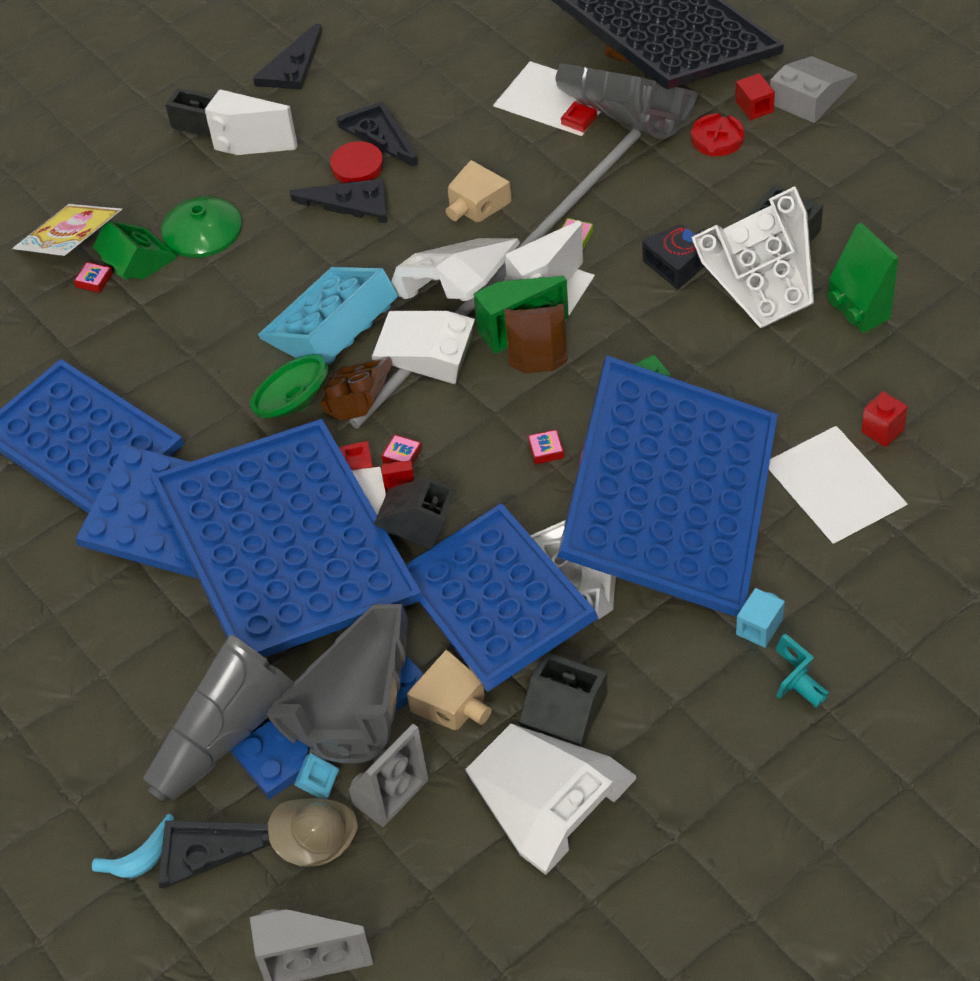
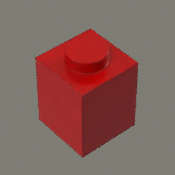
M760 73L736 81L735 102L749 120L774 112L775 91Z
M882 391L864 408L861 432L887 447L905 430L908 406Z

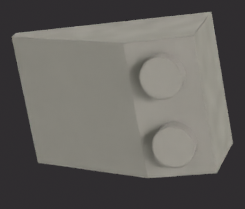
M813 56L786 64L774 75L770 82V87L775 91L774 106L815 123L857 79V74Z
M412 724L387 749H383L375 757L373 764L364 773H359L349 787L353 806L382 827L428 781L418 727Z
M270 909L263 911L257 916L250 917L255 958L264 981H302L373 965L364 926L287 909L280 911Z

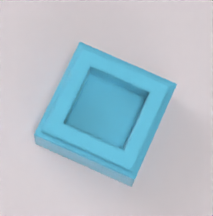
M310 753L305 757L294 785L319 799H326L330 794L339 768Z

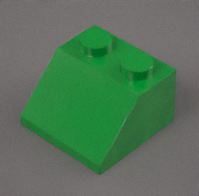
M108 220L103 225L92 247L101 255L100 259L103 262L112 265L116 269L115 273L127 280H130L131 277L145 279L174 261L177 256L146 227Z

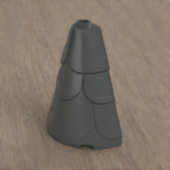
M559 63L555 76L558 89L575 100L597 109L615 121L622 122L639 132L658 139L669 138L678 132L676 127L680 122L685 123L698 95L696 91L679 87L665 89L660 84H657L656 81L564 63Z
M402 604L372 605L335 640V643L307 668V671L287 691L272 703L266 714L274 726L288 740L295 743L298 739L311 747L309 753L338 763H362L380 754L389 741L391 727L395 720L401 669L405 665L408 617Z
M231 634L221 647L200 685L195 690L180 718L171 729L144 775L143 780L151 785L147 791L163 803L167 798L173 801L213 770L222 757L250 736L251 732L268 718L266 713L272 706V703L287 691L294 682L281 670L273 667L266 661V658Z

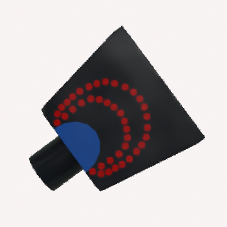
M677 225L643 240V262L674 288L680 289L705 267L700 260L691 237L706 229H702L694 234L684 225Z

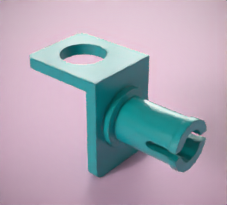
M783 634L780 637L776 651L796 669L781 683L776 697L781 699L789 690L795 689L813 707L818 708L820 702L823 703L830 691L823 688L807 674L814 657L787 634ZM786 646L792 648L799 658L794 657Z

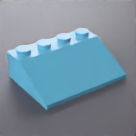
M331 267L265 327L258 336L261 340L294 358L317 354L322 356L327 364L330 365L335 361L336 355L341 350L353 344L354 338L361 331L368 329L379 314L391 307V303L398 297V294L383 268Z

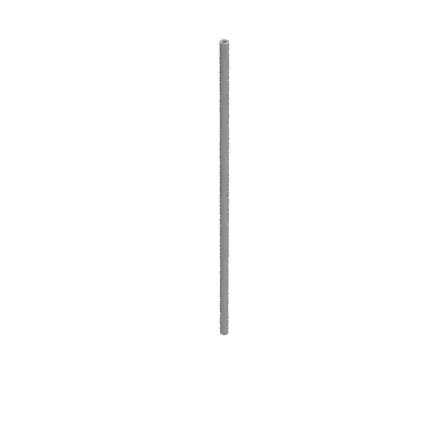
M633 129L518 248L544 237L641 137V132ZM505 262L482 288L500 282L506 276ZM474 298L465 301L454 313L467 316L475 308ZM400 368L383 385L367 415L350 419V424L358 429L406 380L412 371Z

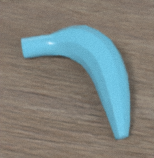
M167 814L150 837L133 853L116 860L94 858L92 870L94 872L111 873L121 878H135L146 873L161 857L165 820L173 821L174 816Z

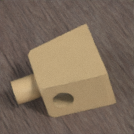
M471 160L448 186L449 206L446 208V214L453 221H457L465 215L475 222H481L512 202L510 181Z
M447 650L443 652L407 693L410 712L452 730H458L468 718L482 725L488 720L492 711L491 707L483 703L485 698L483 685L471 670Z

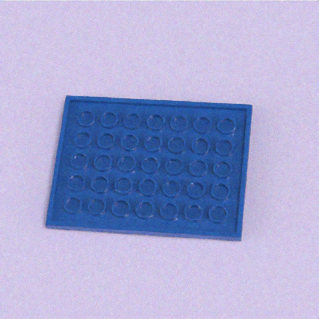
M606 356L600 373L557 557L737 617L748 597L778 414Z
M322 419L150 475L156 494L226 638L228 639L233 634L263 657L350 627L372 605L402 604L405 607L418 602V599L421 598L420 589L388 533L382 528L373 525L377 514Z

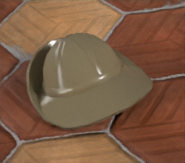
M319 798L297 799L281 803L274 809L268 821V835L272 848L283 860L300 867L319 866L334 860L350 847L358 830L356 816L350 807L337 801Z

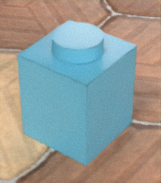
M755 588L737 615L736 635L766 648L783 621L785 601L779 599L773 593L763 592Z

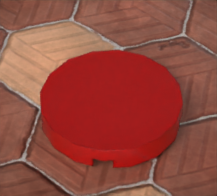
M718 113L705 115L693 124L691 142L700 153L709 156L729 155L737 151L744 143V127L739 120L730 115H727V118L721 117V114Z
M362 141L350 142L334 151L330 158L331 171L334 177L342 183L373 180L382 171L383 156L379 148L371 143Z

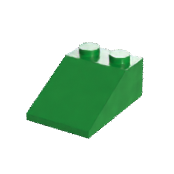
M862 223L856 225L829 278L827 299L833 307H837L846 316L850 324L855 325L862 333H865L891 319L898 256Z
M564 276L500 281L473 293L477 332L494 354L508 348L504 309H510V311L557 307V304H563L565 320L569 319L567 279Z

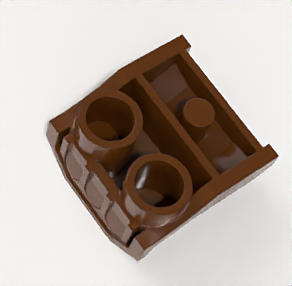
M557 304V307L510 311V309H504L509 364L511 367L523 373L554 371L568 361L563 304Z
M390 357L349 367H341L328 379V383L323 386L325 396L320 404L324 413L341 421L366 416L381 391L387 374L391 369L392 362Z

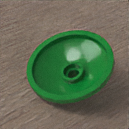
M199 196L187 199L170 210L162 222L161 234L165 245L178 255L191 258L208 257L224 251L237 240L242 230V218L237 207L231 202L214 196Z
M310 354L284 364L271 373L255 390L250 401L251 410L256 416L267 419L284 417L304 410L317 396L327 378V362L320 355Z

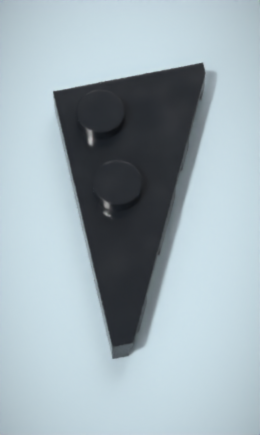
M314 24L253 77L254 85L258 87L302 89L323 32L321 24Z
M383 101L336 117L337 126L342 130L375 145L380 150L410 166L418 164L417 155Z
M383 179L290 190L291 201H295L298 204L309 206L310 202L322 204L324 210L351 214L362 218L364 214L378 217L379 222L387 223Z
M165 820L158 879L159 888H167L271 845L268 835V824Z

